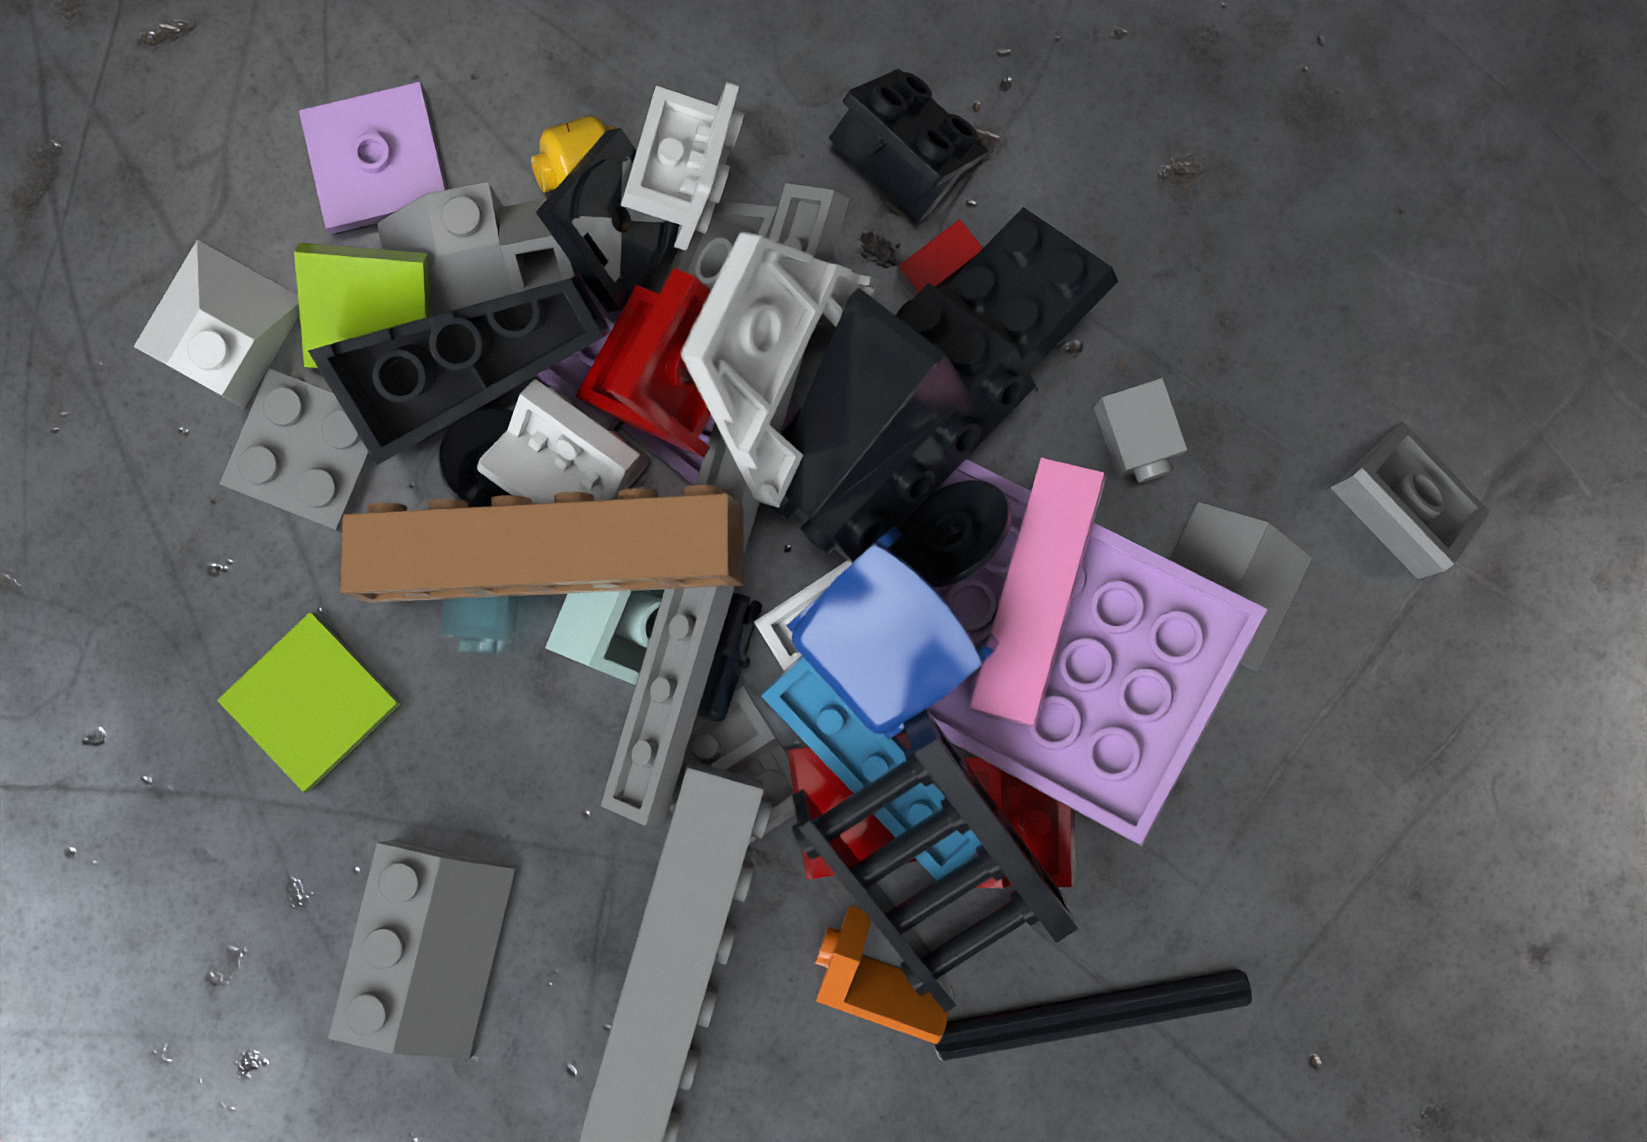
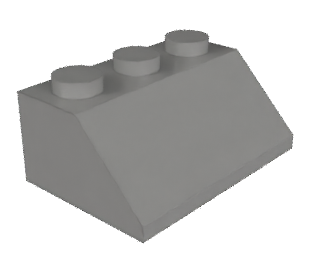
M395 839L377 842L328 1039L390 1054L470 1059L517 868Z

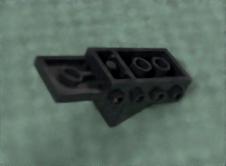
M1023 207L941 292L928 283L912 300L907 301L901 306L896 316L858 287L848 298L799 416L781 434L803 454V457L779 508L771 507L786 520L793 513L804 522L799 528L800 531L826 556L835 549L851 564L854 563L892 527L895 526L899 529L1036 387L1030 372L1115 286L1118 279L1113 267Z

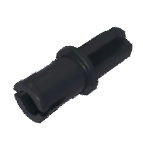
M738 593L732 594L696 715L699 718L713 722H723L726 719L741 668H749L751 661L746 654L756 625L754 621L758 619L763 607L757 600H753L751 605H748L751 597Z

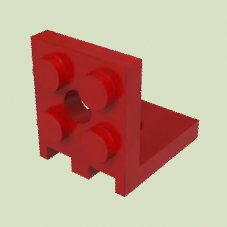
M676 268L673 269L660 294L636 285L575 397L591 408L705 458L710 446L702 441L699 436L711 413L681 352L711 290L696 276Z

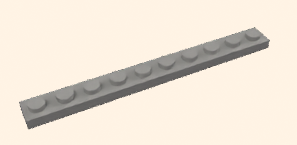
M785 183L769 239L814 255L816 259L831 263L850 198L831 189ZM804 352L770 421V425L779 434ZM714 422L708 442L710 449L703 459L696 485L722 487L723 494H729L744 507L745 554L760 502L753 498L717 424ZM735 586L664 590L600 805L601 807L644 826L663 828Z

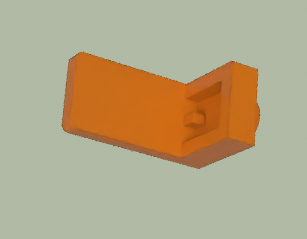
M849 905L840 930L828 926L822 940L815 964L826 967L816 1002L938 1044L943 1037L949 1011L945 1013L929 992L924 996H920L911 986L902 969L862 956L872 920L863 909Z

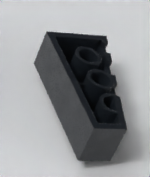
M575 276L308 350L376 465H379L605 337L611 331L581 278Z

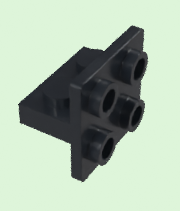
M897 69L849 90L842 100L849 110L828 139L919 222L930 215L962 172L980 162L988 150L977 140V132L970 123L958 115L949 114L931 98L932 91L922 79L912 73Z

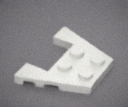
M740 232L699 318L692 328L681 355L753 498L760 503L779 508L803 454L770 425V421L821 314L823 313L836 327L849 296L858 287L876 300L883 284L878 279L851 272V269L838 264L824 262L814 258V255L762 236Z

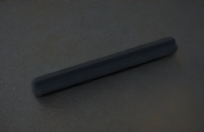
M1232 970L946 1023L943 1037L938 1044H935V1050L940 1060L948 1061L1240 1008L1252 1003V991L1246 973L1241 970Z

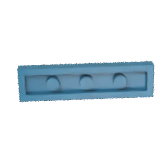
M802 655L769 684L761 694V697L853 793H856L906 760L904 753L908 749L895 736L888 740L884 734H876L870 731ZM936 782L928 787L920 783L875 812L874 815L895 837H898L943 808L940 801L946 796ZM972 830L963 835L955 831L915 858L938 880L977 853L976 847L981 842Z

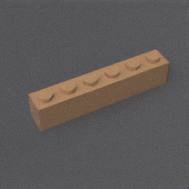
M714 485L687 486L683 488V496L658 497V492L651 489H624L618 492V500L594 501V495L589 493L563 492L554 495V503L531 504L530 498L507 495L491 498V507L469 508V503L463 500L437 499L429 501V510L407 511V506L399 503L379 502L368 504L367 513L343 514L340 593L367 603L744 586V507L729 494H723L722 487Z

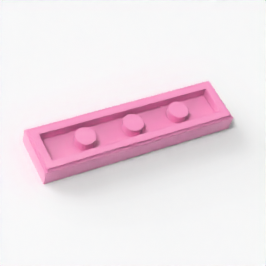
M1041 458L991 631L1000 643L994 653L981 666L969 707L973 711L1036 728L1106 481L1104 472Z

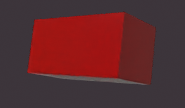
M959 219L902 262L897 268V277L913 297L928 283L940 291L954 279L983 247L961 219Z

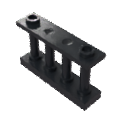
M925 709L904 722L912 747L904 753L906 760L827 812L822 813L804 789L792 795L797 823L792 826V831L800 847L810 859L815 860L820 856L823 858L904 960L901 962L903 972L914 990L920 996H924L929 992L946 1013L956 1007L947 972L1026 922L1031 927L1041 922L1056 943L1078 930V927L1064 894L928 710ZM936 782L946 796L940 801L943 808L862 860L857 858L840 836L920 783L928 787ZM972 830L981 842L976 847L978 853L976 856L898 906L894 905L877 883L955 831L963 835ZM991 877L997 882L1004 877L1008 878L1016 889L1010 893L1012 898L1010 902L931 951L913 929V927Z

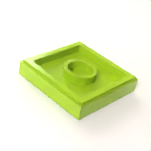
M302 242L294 251L304 367L318 368L308 350L431 316L428 253Z
M309 612L217 699L221 706L302 792H310L402 704L314 612Z

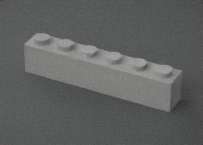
M688 760L578 1142H675L682 1114L671 1111L678 1088L690 1090L700 1054L699 1051L689 1049L695 1026L708 1027L718 989L707 986L713 964L716 962L726 965L734 940L736 926L725 924L732 899L744 902L753 874L754 864L744 861L751 836L759 839L763 838L773 801L762 798L764 792L762 780Z

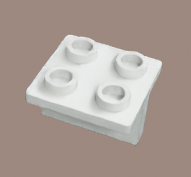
M726 82L717 106L659 86L655 87L621 206L679 224L674 244L676 248L686 251L694 231L706 233L715 203H719L730 168L729 165H726L730 149H733L744 117L743 111L733 108L739 89L737 84Z
M534 379L520 393L507 431L480 458L477 469L512 496L530 498L531 504L554 503V495L563 492L589 493L594 495V501L618 500V492L628 489L646 469L650 457L616 431L606 430L578 410L564 395Z

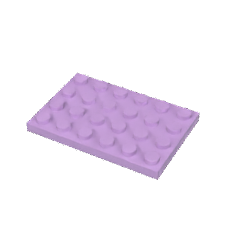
M965 459L936 491L957 482L969 480L984 481L1000 489L1011 508L1009 532L997 553L982 568L967 578L948 586L935 588L959 617L975 645H977L991 634L1031 491ZM1094 523L1036 728L979 713L969 708L981 666L944 698L929 706L927 710L952 744L1143 847L1267 616L1268 609ZM892 544L887 548L889 551H891Z

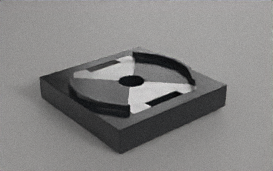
M621 128L606 130L535 212L607 312L623 310L636 285L642 286L672 249L680 226L679 224L621 206L636 155V149ZM614 209L619 218L618 231L614 228L611 219Z

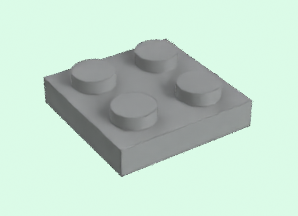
M268 368L219 484L342 533L343 514H350L373 458L333 393Z

